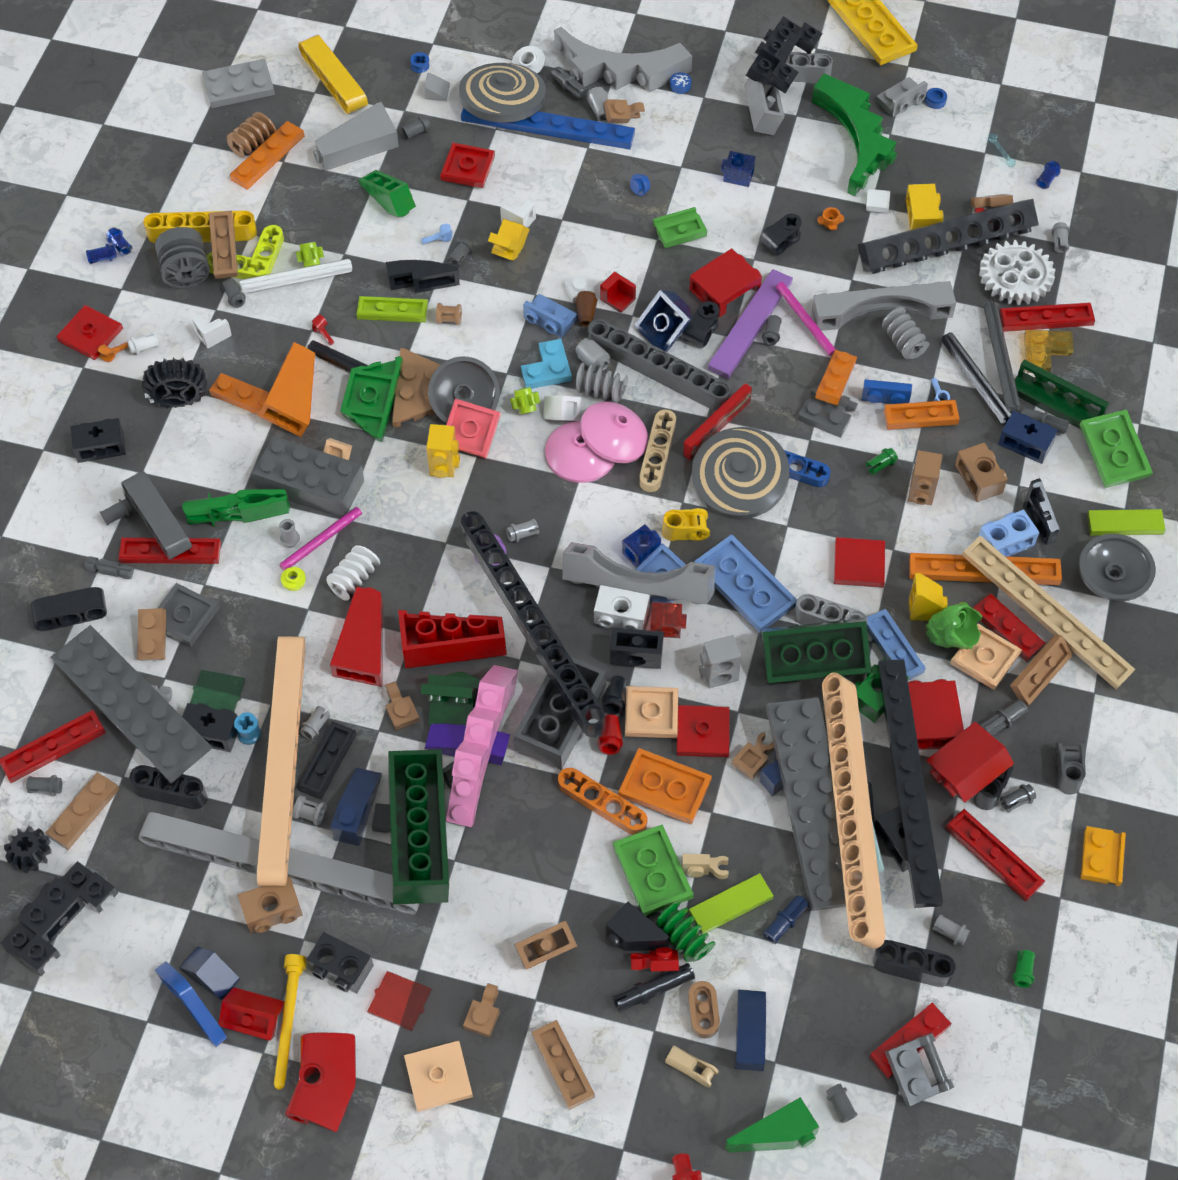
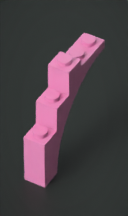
M493 665L479 683L476 706L468 715L464 741L455 753L452 770L453 782L446 817L447 822L472 827L474 824L488 760L504 713L515 694L519 670Z

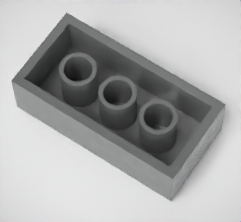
M275 436L271 438L252 473L256 489H285L289 501L340 518L348 513L364 483L362 464Z
M571 657L593 694L599 700L606 687V671ZM548 674L514 734V748L518 752L562 770L582 730ZM565 679V680H563V681H564V682H571V681H573V680H572V679ZM585 699L576 700L579 703L586 701Z

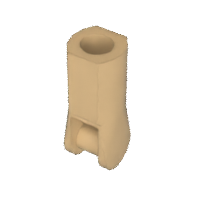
M675 1045L665 1061L666 1064L708 1088L712 1085L710 1082L712 1077L719 1073L715 1066L694 1057ZM697 1066L704 1069L701 1075L694 1071Z

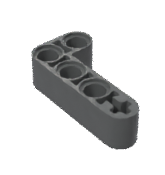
M144 471L121 482L124 496L132 510L139 513L169 560L192 548L187 535Z

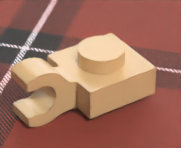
M710 854L682 855L684 874L698 878L703 875H709V872H711L718 879L728 878L729 872L718 868L719 865H728V857L710 858Z

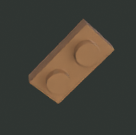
M138 609L137 660H165L166 609Z

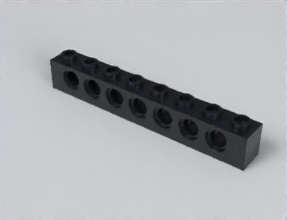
M1027 199L857 245L863 271L871 270L872 274L885 271V266L888 265L898 268L907 265V260L914 259V263L927 260V255L933 253L935 257L949 254L948 249L955 248L956 251L969 249V244L976 242L977 246L990 243V238L993 237L1002 240L1010 238V233L1018 231V235L1032 232L1031 227L1038 226L1039 222L1034 199ZM1010 215L1014 217V224L1012 226L1009 223ZM990 220L994 225L992 231L988 229V222ZM968 226H971L973 229L971 237L967 234ZM948 231L952 234L950 243L946 240V233ZM926 237H929L931 240L930 248L925 246ZM906 242L910 245V252L908 254L904 251V244ZM884 248H887L889 251L887 260L882 255Z

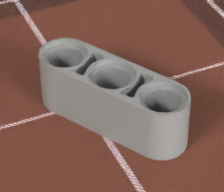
M791 52L785 63L799 72L793 82L817 83L824 73L831 76L833 60L827 54Z
M803 594L797 599L794 616L795 620L801 625L864 618L868 621L867 616L859 610L812 594ZM804 608H808V609H810L811 611H805V610H803V609H804Z

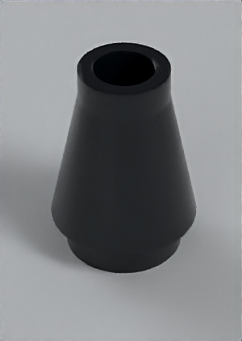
M622 676L612 677L608 688L600 700L602 708L607 714L618 715L626 707L627 681Z

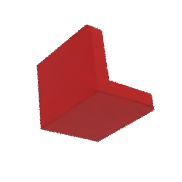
M614 271L600 285V300L622 313L636 300V285Z

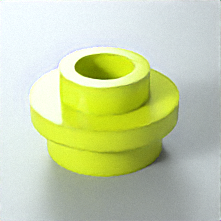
M298 567L287 568L281 574L282 585L290 591L300 590L306 582L305 572Z

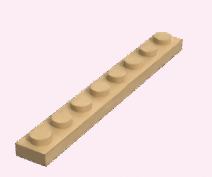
M979 536L963 552L962 556L1049 632L1053 635H1062L1071 651L1116 690L1135 671V668L982 536Z

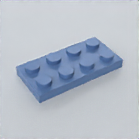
M732 534L694 561L695 563L715 566L714 587L759 633H761V629L768 628L796 607L797 599Z

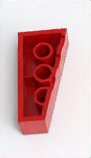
M398 610L405 669L507 655L503 619L500 616L469 615L468 617H457L455 613H445V616L430 615V612L420 611L419 614H408L407 610Z

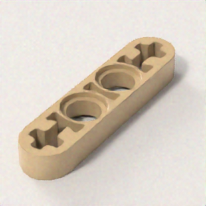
M661 410L654 418L640 472V487L646 492L657 491L662 483L676 428V415L670 410ZM664 419L669 420L666 424V430L662 429ZM663 437L667 442L659 445L654 442V439ZM657 456L662 459V462L652 464L649 462V459ZM650 472L654 473V480H652V483L647 482V480H649Z

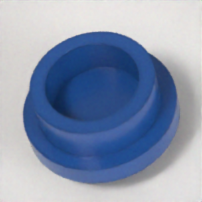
M644 174L633 175L630 182L631 190L637 196L645 195L650 190L648 177Z

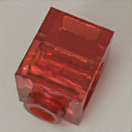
M652 602L650 631L664 632L665 638H680L681 629H686L687 614H682V604Z

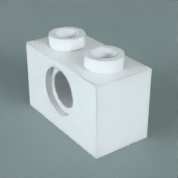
M600 585L594 608V623L605 628L615 627L644 630L650 606V595ZM617 610H625L626 612L619 613Z

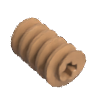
M255 112L227 135V142L236 155L244 158V152L250 154L252 152L251 148L256 149L258 147L257 143L262 144L264 142L263 138L268 139L270 133L273 134L276 128L266 115L261 112Z

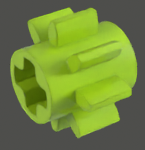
M316 242L299 245L300 251H296L298 263L303 262L304 267L321 264L320 258H324L322 247H317Z
M531 387L515 390V397L510 398L512 409H518L519 414L536 411V404L541 403L539 393L536 391L532 392Z

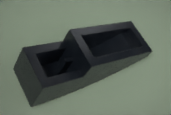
M428 260L386 262L391 290L414 287L415 293L460 285L459 270L456 266Z

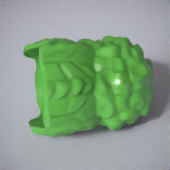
M967 602L947 606L943 611L932 615V618L929 619L926 625L928 629L926 634L930 638V642L946 648L958 647L962 650L972 649L979 642L981 636L977 622L982 619V615L979 611L971 608Z

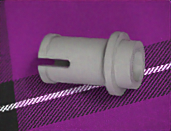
M1063 222L1054 224L1051 230L1054 236V250L1058 253H1064L1063 246L1065 252L1069 250L1068 234L1070 229Z
M284 519L279 524L281 531L280 541L284 546L292 548L299 543L300 535L295 529L294 521Z
M531 519L517 525L510 524V527L506 528V533L510 542L515 541V543H518L519 539L539 534L537 529L539 527L536 520Z
M317 706L307 722H303L300 725V733L303 737L313 740V738L319 736L318 731L327 719L330 718L328 711L323 714L326 710L325 708Z
M942 914L939 915L932 929L953 940L955 945L958 943L963 945L970 933L966 929V925L960 926Z

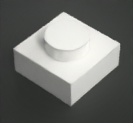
M587 275L565 280V286L572 303H575V298L579 292H594Z

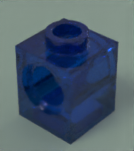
M730 151L728 158L723 159L721 165V172H724L723 182L749 187L755 170L756 156Z
M644 524L622 540V554L637 568L661 545V537L655 530H651Z

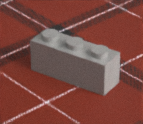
M748 78L744 86L753 129L755 132L774 135L785 117L779 90L770 84L755 82Z

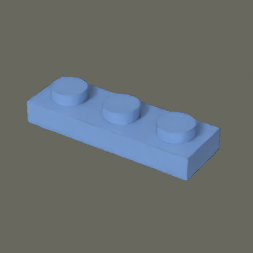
M886 609L867 617V631L887 660L904 659L909 680L925 673L926 667Z

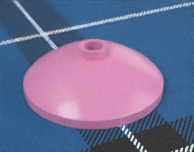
M598 402L586 409L580 421L581 434L586 444L596 454L606 460L616 463H630L639 459L647 449L649 441L647 429L639 416L626 406L614 402Z
M572 421L561 425L551 433L546 442L545 457L548 466L557 476L570 482L586 483L598 480L605 476L615 464V462L606 460L596 454L586 444L581 434L580 421Z

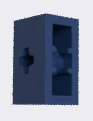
M1013 411L1001 432L998 445L1043 464L1054 444L1058 430L1025 414Z

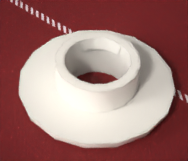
M526 46L515 53L512 63L539 73L544 67L545 56L541 49L535 46ZM528 57L534 58L533 61L529 64L523 63V61Z

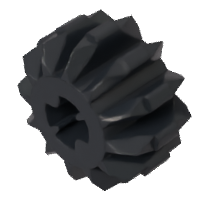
M29 825L25 832L17 828L16 836L8 835L10 843L4 845V850L7 853L5 855L7 862L12 863L13 869L18 871L22 868L23 872L26 873L29 872L31 867L39 871L38 864L40 862L47 864L48 859L46 856L52 854V849L49 846L51 842L49 837L44 835L41 829L38 828L34 831Z

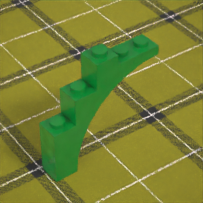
M824 73L813 87L812 103L825 109L837 118L846 128L854 142L857 153V165L849 178L847 193L856 196L860 189L863 190L866 187L870 175H874L877 169L884 171L888 164H893L897 156V152H895L896 142L882 136L884 130L882 127L883 117L869 111L871 106L869 103L870 93Z

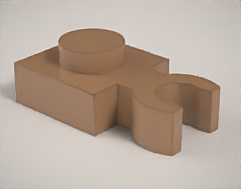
M1010 194L971 198V207L974 208L985 206L996 208L1013 203V195Z
M764 732L758 735L755 746L748 742L732 759L731 765L751 780L768 763L769 757L765 754H770L775 750L773 741L770 745L762 743L766 736Z

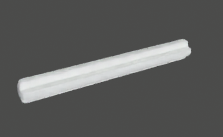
M344 259L243 279L239 281L241 292L249 293L352 272V264L350 259Z

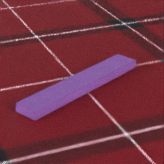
M774 269L771 270L708 364L709 371L729 379L767 322L768 316L773 313L783 296L776 288L777 284L784 282L789 288L793 277Z

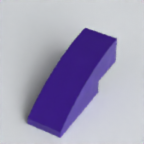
M431 724L424 749L442 750V754L455 757L457 748L464 741L466 725ZM497 732L488 762L502 765L510 734Z

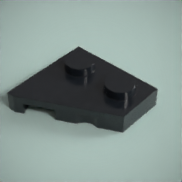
M1038 478L1030 483L1023 509L1038 529L1045 544L1048 545L1055 542L1059 532V523L1055 518L1043 483Z

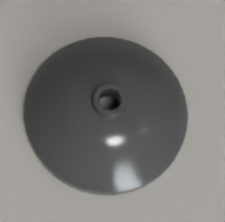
M461 356L445 361L435 370L428 386L430 405L434 413L446 424L455 399L496 410L500 397L499 383L494 372L484 362L473 357ZM460 390L466 391L467 397L460 398L458 392Z
M1105 534L1098 536L1084 547L1079 558V572L1085 585L1098 596L1108 600H1134L1149 590L1155 578V562L1149 550L1136 539L1126 535Z

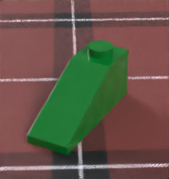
M374 170L358 179L359 184L387 213L396 217H403L416 207L406 182L378 170Z
M799 1097L727 1139L725 1148L728 1153L794 1149L799 1145L804 1148L816 1140L815 1136L818 1133L819 1125L802 1098Z

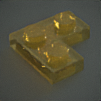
M1025 330V360L1051 372V355L1072 356L1074 351L1072 331Z

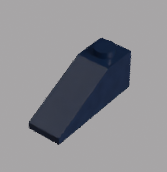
M361 768L355 769L338 803L331 824L334 841L360 846L382 773Z

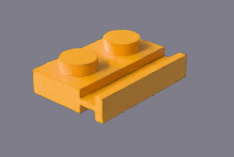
M1086 826L1080 879L1105 884L1109 882L1120 886L1123 877L1126 833L1122 832L1119 834L1114 833L1112 830Z

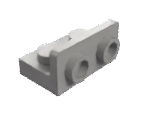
M908 77L877 95L876 103L891 117H894L899 113L905 112L914 104L922 102L926 97L928 83L923 81L917 84Z

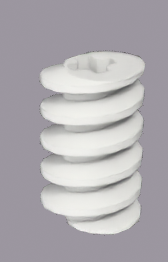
M356 545L345 556V559L340 561L339 566L333 569V573L327 576V584L334 594L342 600L348 601L350 600L348 593L354 594L356 590L354 586H362L361 579L367 580V572L373 573L375 571L373 565L379 566L380 560L371 550Z

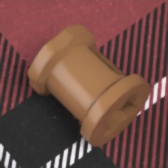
M437 304V324H441V322L461 324V304H457V306Z

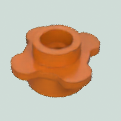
M829 207L823 211L822 216L818 217L817 222L833 231L837 229L839 223L844 221V216L840 214L838 209Z

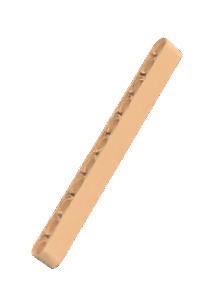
M278 637L257 864L258 886L287 885L305 662V637Z
M830 673L822 683L849 934L854 941L868 948L877 949L884 943L886 933L857 691L851 681L838 673Z

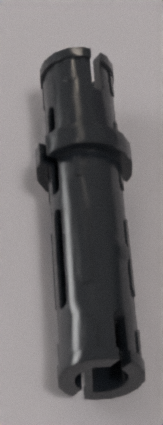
M685 963L679 967V971H669L647 982H638L634 984L635 987L612 997L615 1007L619 1013H622L640 1003L643 1005L647 1004L649 999L694 980V971L692 967L689 968V963Z

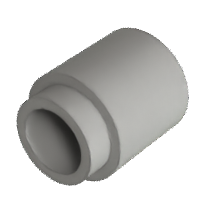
M586 338L576 347L578 358L588 367L593 365V372H597L599 368H602L603 371L608 367L610 355L594 340Z

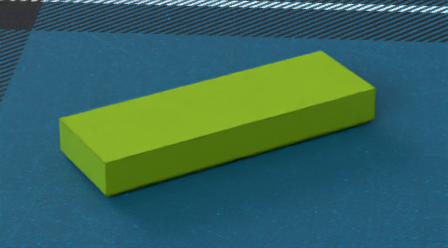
M359 296L357 319L426 323L428 299Z
M1162 509L1088 510L1087 513L1090 536L1105 534L1164 535L1166 531Z
M759 873L690 908L689 914L695 917L694 922L696 925L700 924L702 926L700 933L704 934L773 900L774 895Z

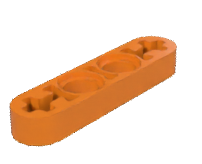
M565 768L559 773L558 787L564 794L628 834L634 835L647 829L648 817L642 809L577 769ZM571 777H573L574 783L570 782L568 785H566L565 778L569 780L571 779ZM589 789H594L599 793V796L594 800H589L584 796V793ZM610 803H617L620 805L621 810L616 814H611L606 810V807ZM626 810H628V817L624 816ZM640 818V824L631 825V819L636 820Z

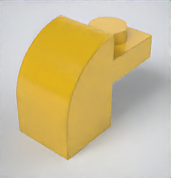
M503 218L498 235L490 233L488 241L494 244L491 253L509 260H515L525 244L530 229Z

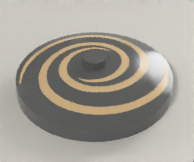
M490 63L476 67L469 71L459 84V99L462 106L472 115L492 122H515L526 119L542 108L546 98V87L543 79L533 70L513 63Z
M749 427L725 429L707 439L697 451L692 464L693 486L701 502L720 516L731 519L757 517L771 510L785 494L789 483L788 458L781 445L772 436L761 430Z

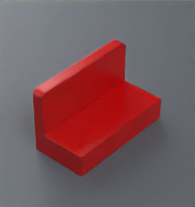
M233 988L222 1000L218 1025L271 1041L275 1036L278 1015L284 1009L285 1001L240 988Z

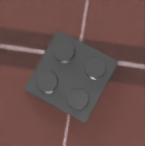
M178 583L173 586L157 607L166 609V635L192 647L220 609L218 603Z

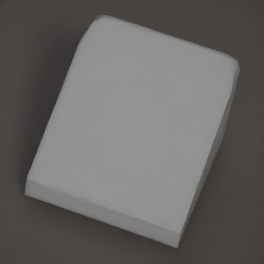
M427 73L425 99L447 101L450 82L434 74Z

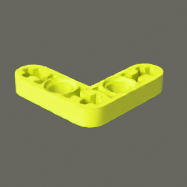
M269 225L264 228L252 257L237 255V264H242L243 267L238 269V276L232 278L249 279L271 274L284 242L283 231L279 226ZM266 250L272 252L269 256L260 255L263 251ZM210 252L206 256L210 267L209 272L214 274L212 252Z

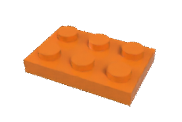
M638 748L618 795L626 800L692 825L711 783L712 776Z

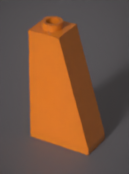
M295 342L293 343L258 414L259 417L299 437H302L310 423L315 353Z

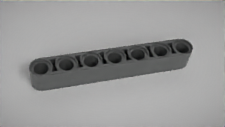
M594 320L589 324L588 339L594 340L613 360L713 411H716L730 398V386L725 381L604 320Z

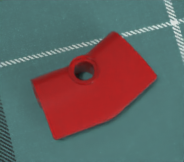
M323 1032L308 1033L301 1036L299 1081L285 1112L286 1117L302 1124H309L310 1121L335 1133L338 1131L356 1086V1037L354 1034ZM311 1074L320 1075L317 1082L312 1084L306 1082Z

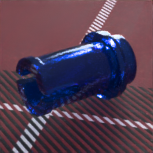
M1050 161L1044 165V171L1036 180L1038 187L1048 189L1054 178L1060 175L1061 166L1058 162Z
M116 227L107 231V242L113 244L121 256L128 255L131 252L132 246L124 238L123 231Z
M108 243L104 247L86 250L87 259L90 264L110 260L111 262L114 258H117L114 245H109Z

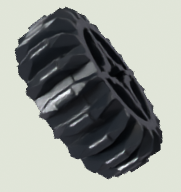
M174 357L172 360H167L164 358L162 362L155 361L154 365H149L148 369L144 371L142 381L143 393L145 398L149 399L150 403H156L157 407L165 406L168 409L169 407L192 406L194 401H201V397L205 396L207 390V378L204 369L200 368L199 364H194L192 360L185 361L184 358L177 360Z

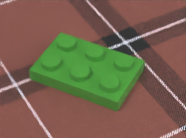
M1127 409L1081 421L1079 425L1105 488L1148 478L1153 474Z
M663 824L613 842V849L642 914L647 916L664 910L676 902L681 901L683 903L693 899L694 894Z

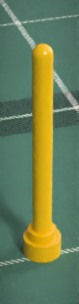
M288 954L284 960V969H286L288 979L274 1078V1087L278 1090L283 1089L286 1082L299 976L306 970L307 958L298 954Z

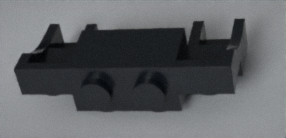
M783 16L774 31L769 29L763 40L766 43L761 41L755 51L758 56L745 76L755 82L770 84L786 94L799 73L785 63L795 45L811 54L823 33L806 22L800 27Z
M77 861L61 879L55 877L52 882L45 884L38 897L32 903L24 906L18 917L19 924L3 939L1 945L11 955L25 963L42 977L45 973L43 970L45 964L52 957L58 959L61 956L58 950L50 943L86 906L85 903L100 913L103 910L101 904L109 895L115 898L118 892L96 872H91Z

